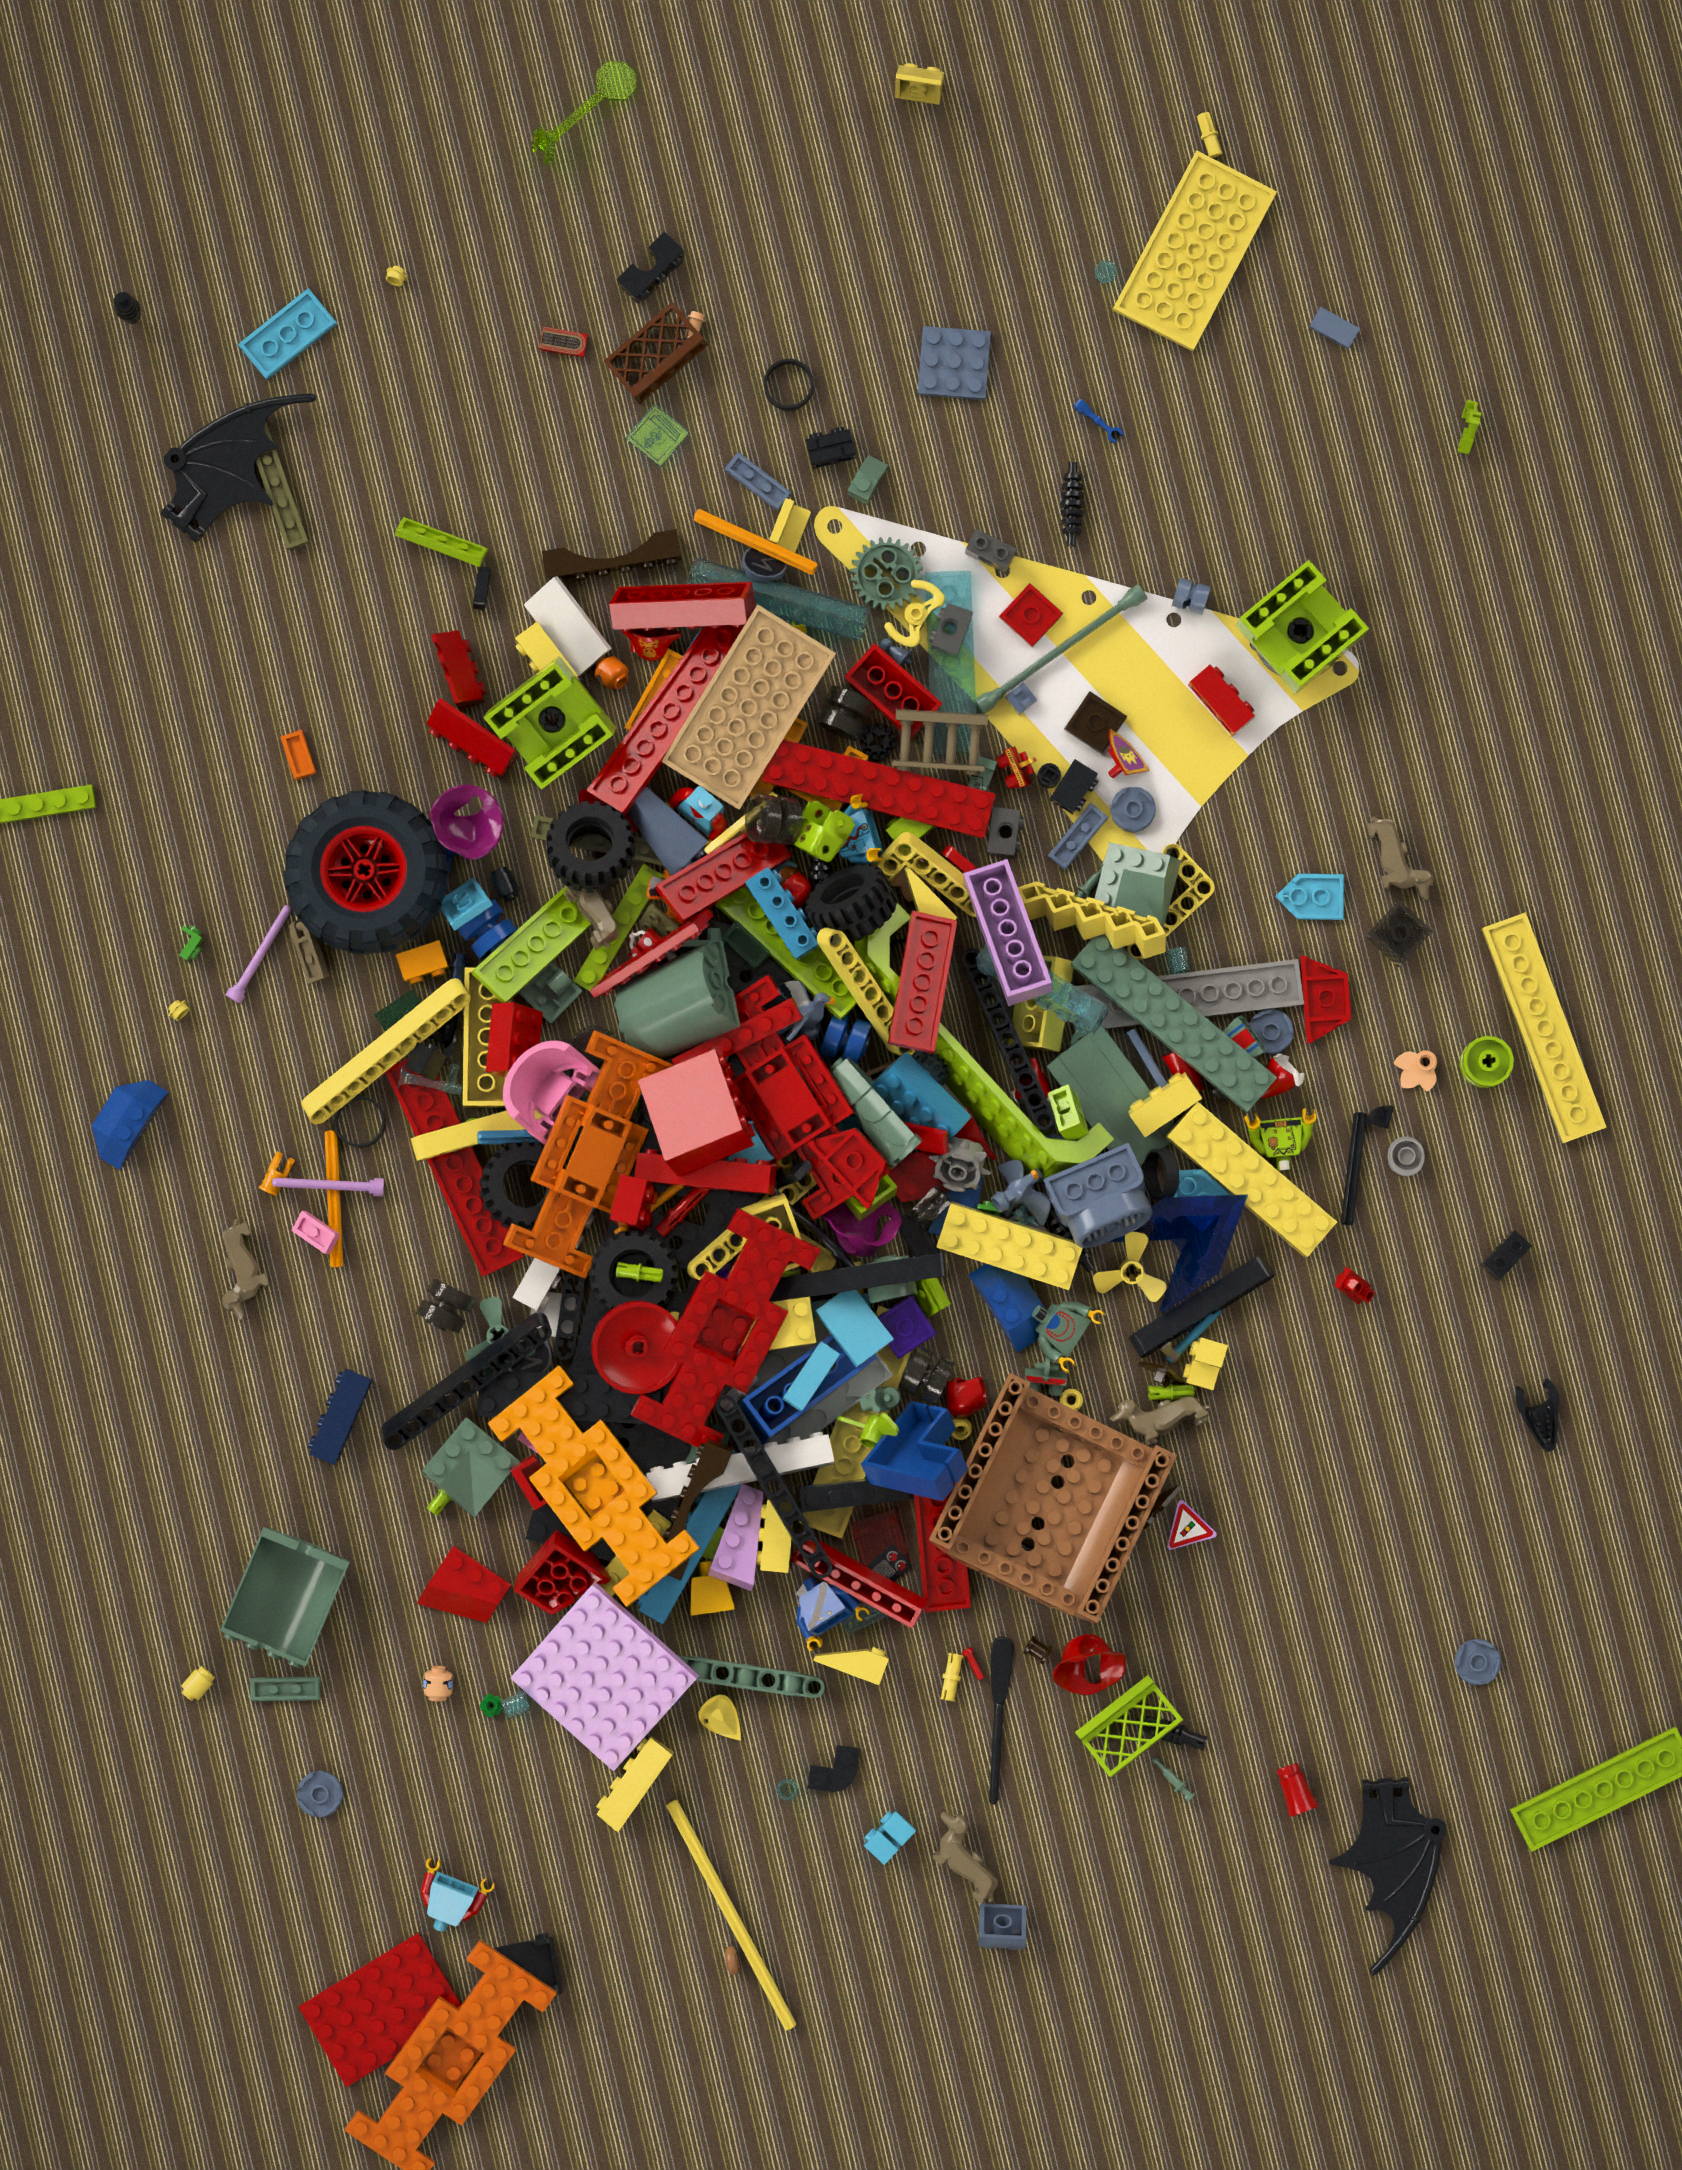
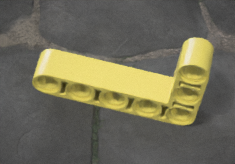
M910 832L900 834L884 853L878 857L882 858V862L872 863V865L881 868L889 882L907 865L964 912L972 917H976L964 883V874ZM902 845H908L910 848H904ZM920 859H925L928 862H922ZM888 860H894L896 863H890ZM937 873H943L945 876H939ZM954 887H960L963 890L960 891L955 889Z
M1174 843L1167 845L1161 854H1166L1168 849H1174L1178 853L1177 859L1181 860L1177 878L1185 885L1187 890L1169 906L1168 913L1175 916L1176 922L1174 925L1164 924L1162 928L1166 937L1207 900L1215 889L1214 883L1178 844ZM1184 866H1190L1193 869L1192 877L1188 878L1182 874ZM1203 882L1209 886L1207 894H1201L1198 891L1199 883ZM1183 898H1189L1192 901L1193 905L1190 910L1182 908L1181 900ZM1136 943L1127 945L1126 951H1127L1129 954L1132 955L1130 949H1131V946H1132V945H1135ZM1132 955L1138 961L1144 958L1142 955L1138 957Z

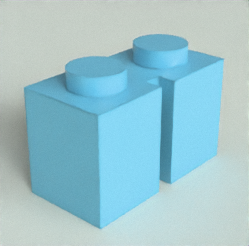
M896 1810L893 1813L888 1811L880 1820L882 1825L877 1830L872 1828L864 1837L866 1840L864 1847L883 1865L916 1832V1829Z

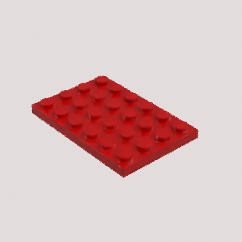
M418 1932L304 2002L298 2008L344 2085L348 2087L395 2058L439 1996L455 2007L461 2006L462 2003Z

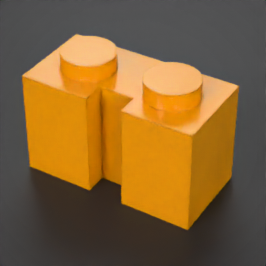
M440 940L396 954L403 979L406 983L410 982L411 985L424 981L423 977L432 974L433 977H438L446 974L445 970L450 969Z

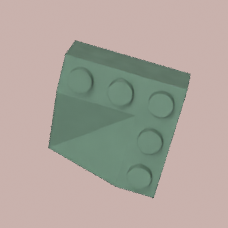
M1109 842L1094 899L1105 902V905L1117 908L1119 906L1133 910L1136 915L1147 918L1148 915L1156 917L1161 927H1164L1181 860L1171 855Z
M466 1417L422 1469L421 1475L475 1518L512 1474L510 1468L520 1461Z

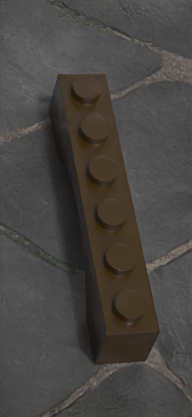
M677 529L653 533L637 549L614 558L597 559L584 557L566 548L542 551L547 582L553 577L558 576L562 583L565 582V579L574 578L575 581L585 580L588 578V575L597 574V577H604L610 575V572L618 570L619 573H628L633 571L632 568L642 567L643 570L655 568V564L664 563V566L678 564V561L682 560Z
M707 1438L705 1444L700 1443L696 1456L700 1457L697 1465L692 1464L687 1476L691 1478L688 1487L683 1486L679 1499L683 1500L680 1508L675 1507L670 1519L674 1521L672 1529L667 1528L663 1536L667 1543L687 1529V1517L693 1501L706 1485L724 1474L734 1448ZM690 1557L669 1573L668 1576L681 1581Z

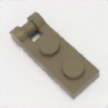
M296 920L290 923V932L307 983H314L329 977L330 975L317 937L301 921Z

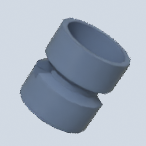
M1180 577L1172 606L1180 609L1189 607L1190 612L1202 615L1211 586L1201 583L1193 585L1191 580Z

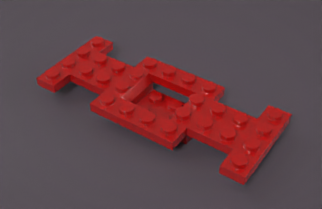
M770 975L763 977L734 996L740 1024L764 1012L763 1006L781 995ZM777 1031L736 1052L746 1068L743 1074L733 1079L734 1084L737 1083L741 1092L740 1102L744 1103L749 1118L754 1123V1126L776 1161L797 1150L803 1161L809 1160L813 1165L810 1173L820 1189L802 1200L813 1221L854 1196L807 1144L811 1140L840 1132L836 1124L855 1113L807 1034H803L786 1045ZM797 1066L822 1106H819L810 1089L808 1088L800 1073L796 1069ZM888 1164L882 1177L892 1172Z
M737 1208L727 1229L747 1240L728 1277L722 1278L705 1269L663 1350V1354L682 1363L663 1402H658L644 1394H640L631 1412V1416L699 1448L700 1443L705 1444L707 1438L721 1443L724 1433L705 1424L725 1384L745 1394L747 1393L789 1312L787 1309L769 1301L789 1261L811 1270L821 1251L820 1248L740 1208ZM754 1320H756V1322H755V1324H754V1326H753L751 1332L749 1333V1335H748V1337H747V1339H746V1341H745V1343H744V1345H743V1347H742V1349H741L739 1355L737 1356L736 1360L734 1361V1358H735V1356H736V1354H737L739 1348L741 1347V1345H742V1343H743V1341H744V1339H745V1337H746V1335H747V1333H748V1331H749L751 1325L753 1324Z

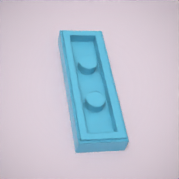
M821 1341L782 1399L802 1412L840 1354Z

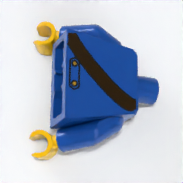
M810 1577L803 1583L807 1592L798 1598L800 1605L797 1609L796 1623L804 1638L809 1640L807 1648L813 1651L814 1647L811 1642L816 1641L821 1648L823 1642L819 1635L853 1615L852 1610L856 1611V1618L859 1621H863L858 1614L859 1611L865 1610L868 1615H870V1611L867 1607L860 1606V1602L849 1593L834 1585H830L826 1581L819 1584L815 1577Z

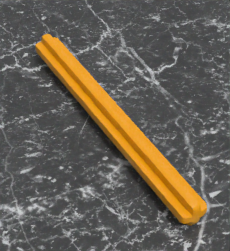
M698 509L694 515L695 522L807 574L813 575L817 570L818 564L704 510Z
M326 1131V1179L340 1181L338 1135L336 1131ZM327 1189L328 1226L340 1234L330 1253V1266L336 1268L343 1266L340 1190Z

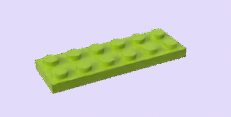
M567 886L560 890L472 971V975L501 1003H508L592 926L578 909L577 901L569 903L564 894Z

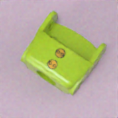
M818 801L808 802L800 816L791 841L794 846L822 861L830 862L847 841L855 824L850 816L839 810L832 812L830 808ZM820 809L821 815L816 818L815 812Z

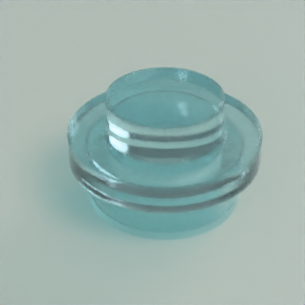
M1103 260L1095 266L1094 275L1099 282L1110 283L1117 275V268L1111 261Z

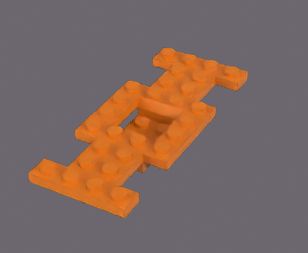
M595 1030L585 1052L603 1059L604 1063L587 1103L566 1094L530 1179L533 1182L550 1188L533 1230L530 1231L512 1223L503 1242V1245L585 1279L591 1267L593 1256L578 1251L575 1247L592 1207L611 1214L620 1175H630L637 1158V1152L639 1153L649 1130L629 1121L642 1092L638 1080L674 1066L669 1062ZM580 1126H583L566 1170L562 1169Z
M481 1939L467 1956L466 1961L480 1969L484 1974L461 2006L455 2007L439 1996L385 2071L387 2076L403 2087L379 2121H375L358 2109L345 2127L344 2131L402 2170H431L435 2160L417 2149L442 2113L462 2126L516 2051V2047L498 2035L523 2000L544 2012L557 1994L556 1990ZM483 2053V2055L481 2056V2058L478 2060V2062L476 2063V2065L473 2067V2069L471 2070V2072L468 2074V2076L466 2077V2079L463 2081V2083L461 2084V2086H460V2087L458 2088V2090H457V2087L460 2085V2083H461L462 2080L465 2078V2076L467 2075V2073L470 2071V2069L472 2068V2066L475 2064V2062L477 2061V2059H478V2058L480 2057V2055Z

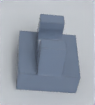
M1021 683L1005 696L1019 715L1037 702V698L1024 683Z

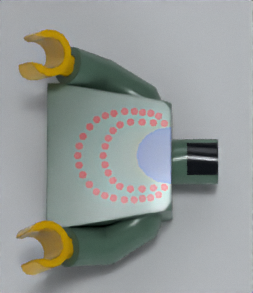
M1077 1301L1061 1302L1059 1305L1051 1304L1048 1310L1038 1305L1034 1309L1032 1317L1040 1322L1035 1331L1039 1334L1038 1341L1043 1353L1056 1364L1060 1363L1063 1372L1070 1373L1064 1368L1067 1362L1075 1366L1074 1361L1068 1358L1091 1320L1096 1324H1102L1096 1321L1095 1316L1098 1313L1106 1316L1103 1311H1093L1091 1307Z

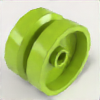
M1484 1036L1475 1039L1464 1048L1460 1056L1459 1067L1462 1076L1469 1084L1477 1088L1488 1089L1501 1084L1509 1077L1513 1069L1514 1057L1511 1048L1505 1041L1493 1036ZM1488 1059L1489 1066L1483 1065L1482 1060Z

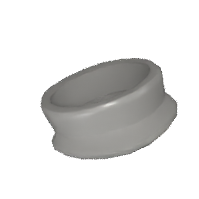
M1400 1137L1393 1141L1388 1149V1163L1396 1174L1407 1177L1418 1173L1422 1169L1425 1153L1421 1143L1416 1139Z

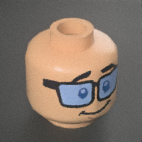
M432 1666L431 1670L423 1675L424 1695L430 1701H446L447 1697L453 1693V1674L446 1671L444 1666Z

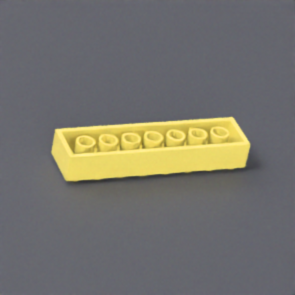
M1199 1102L1189 1107L1165 1135L1168 1141L1197 1166L1204 1169L1226 1191L1303 1257H1308L1337 1223L1335 1219Z

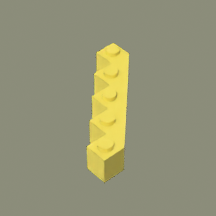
M1037 881L1018 887L1029 920L1046 916L1054 931L1076 925L1083 940L1106 934L1114 950L1136 943L1144 959L1166 952V935L1156 917L1149 915L1147 918L1136 915L1133 910L1119 906L1117 908L1109 907L1103 901L1087 897V899L1076 897L1073 892L1060 888L1053 890Z

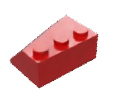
M459 630L431 635L432 641L438 650L437 654L458 710L460 711L485 702L483 695H486L483 682L478 683L475 674L479 673L475 660L470 661L468 653L472 652L468 639L463 640Z
M556 1529L518 1573L514 1592L548 1614L553 1615L574 1603V1600L582 1596L594 1582L598 1585L606 1584L611 1581V1577L594 1553L589 1550L583 1551L577 1542Z
M453 1546L416 1604L487 1623L513 1584L457 1546Z

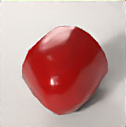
M981 1376L969 1380L954 1378L946 1381V1406L950 1415L957 1418H965L988 1406L987 1395Z

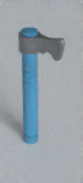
M1220 1310L1214 1315H1208L1175 1348L1171 1347V1342L1166 1343L1160 1350L1166 1354L1167 1361L1175 1364L1181 1358L1180 1355L1213 1323L1222 1311Z

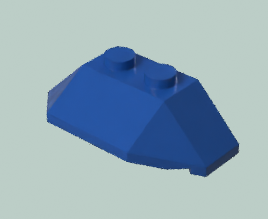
M150 1080L115 1087L92 1124L100 1158L121 1170L169 1092Z
M984 1264L968 1274V1277L1017 1353L1037 1341L1038 1333L1035 1330L1040 1322L1032 1317V1313L1038 1305L1043 1308L1045 1307L1025 1276L989 1264Z

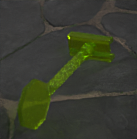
M607 61L596 71L597 92L554 130H550L547 133L539 126L533 132L531 150L535 152L540 148L545 153L544 163L546 165L554 158L555 145L560 140L559 138L603 99L625 101L636 91V72L626 62Z

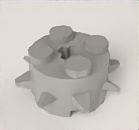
M952 1137L948 1140L949 1152L947 1154L929 1156V1159L936 1162L933 1177L940 1179L943 1182V1186L952 1191L963 1192L969 1187L976 1190L979 1188L978 1182L981 1175L991 1174L990 1171L983 1168L987 1153L983 1152L981 1144L968 1139Z

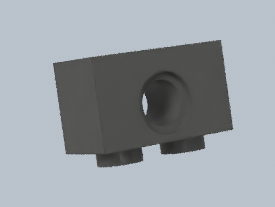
M975 529L965 549V554L1006 574L1017 549Z
M948 602L946 608L941 607L937 617L940 624L938 629L933 628L929 638V642H932L931 649L957 658L973 612ZM946 625H953L957 631L953 635H948L943 629Z
M992 808L986 855L1014 858V854L1019 853L1021 839H1017V831L1022 830L1024 817L1020 816V810ZM1001 828H1009L1012 831V836L1007 839L1002 838L999 834Z

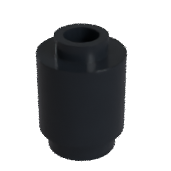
M507 866L490 873L492 877L491 882L499 900L504 899L505 902H509L518 897L519 886L512 871L508 870Z

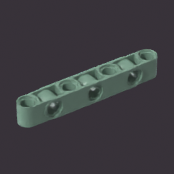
M677 1655L699 1675L695 1680L698 1682L809 1698L820 1697L825 1689V1684L820 1677L800 1672L697 1656ZM724 1666L729 1670V1676L726 1679L717 1677L716 1670L718 1667ZM772 1674L775 1677V1683L772 1686H765L762 1682L763 1675ZM811 1681H818L820 1683L821 1690L818 1693H811L808 1690V1684Z

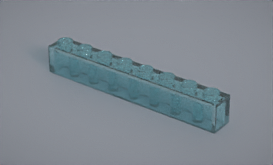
M697 557L694 559L689 571L687 584L752 581L755 608L759 604L779 618L861 641L870 612L868 607L776 580H771L770 583L758 582L749 578L745 571Z

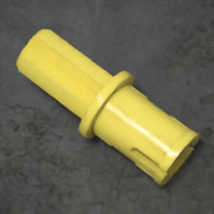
M1201 113L1197 116L1202 133L1201 140L1205 142L1209 157H1219L1223 153L1217 138L1218 131H1215L1210 113Z

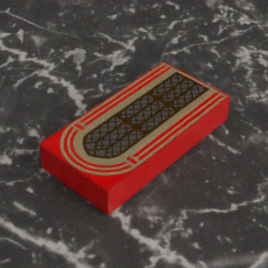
M543 326L539 350L584 358L588 334Z

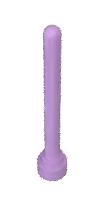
M285 905L239 982L228 989L225 994L228 998L239 1004L243 1002L246 997L244 996L246 992L244 989L292 911L291 906Z
M274 1178L272 1185L288 1188L369 1191V1194H373V1196L383 1197L384 1179L374 1178V1180H369V1182Z

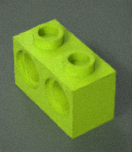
M1069 1084L1047 1093L1059 1133L1069 1141H1074L1088 1135L1089 1131L1078 1095Z

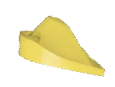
M722 1694L708 1699L698 1712L702 1725L714 1733L741 1741L739 1719L732 1700Z

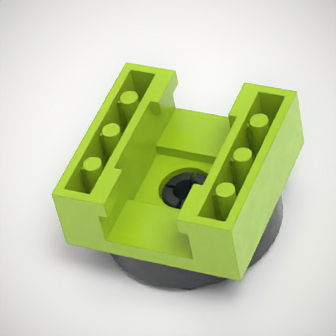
M1310 560L1306 561L1243 614L1236 624V627L1255 647L1264 665L1279 675L1295 694L1300 692L1317 676L1327 671L1337 659L1364 638L1369 630L1352 608L1346 612L1326 590L1323 584L1327 580ZM1297 628L1302 629L1305 632V637H1294V630Z
M560 656L539 672L524 680L518 688L490 708L484 716V719L499 738L502 739L506 736L528 764L524 769L541 790L613 736L616 730V726L598 705L592 690L585 682L574 675ZM555 713L557 715L559 713V721H550L547 714Z

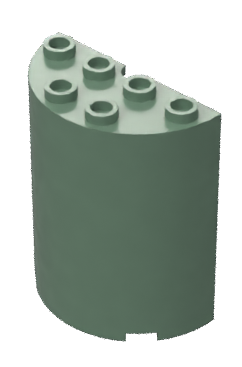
M712 940L633 976L632 979L623 985L620 984L614 1007L619 1020V1030L625 1035L632 1047L665 1060L740 1026L733 989L727 983V978L730 977L723 941Z
M263 1527L220 1629L221 1632L225 1633L223 1637L237 1642V1639L246 1642V1647L256 1651L264 1648L268 1650V1656L278 1660L282 1657L289 1659L288 1664L301 1669L302 1665L307 1666L350 1562L314 1544L289 1534H282L274 1529Z

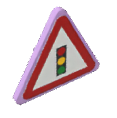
M1183 1500L1178 1501L1167 1545L1169 1550L1216 1537V1532Z

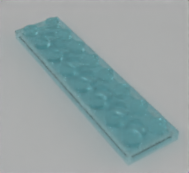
M970 570L925 572V581L935 585L945 595V603L941 607L946 608L948 602L972 611ZM925 590L926 601L933 598V594ZM938 607L931 611L927 618L929 690L943 703L938 710L939 712L976 714V702L974 701L976 699L973 620L971 619L957 658L931 649L932 642H929L933 628L938 629L940 624L937 617L941 607ZM946 625L943 629L948 635H953L957 631L953 625ZM937 722V726H934L932 754H946L948 734L946 723ZM960 724V727L957 728L956 753H969L971 735L969 724Z

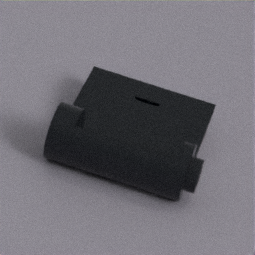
M548 1933L535 1935L534 1940L494 1948L556 1990V1995L564 1993L553 1936L549 1937Z

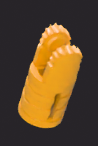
M278 1151L275 1153L267 1170L268 1172L259 1186V1189L276 1197L281 1187L273 1186L272 1180L274 1178H287L295 1162L294 1159L289 1158L281 1172L276 1171L282 1159V1153Z

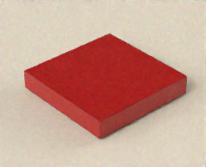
M1029 583L999 615V618L1033 648L1060 619L1063 613Z

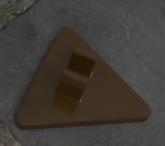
M1139 1361V1366L1156 1373L1154 1381L1159 1386L1167 1388L1170 1380L1179 1385H1185V1382L1168 1366Z

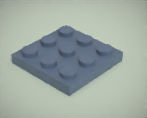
M923 326L917 395L985 400L991 331Z

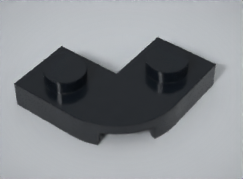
M837 1745L834 1768L810 1765L807 1788L837 1792L847 1788L856 1776L860 1748Z

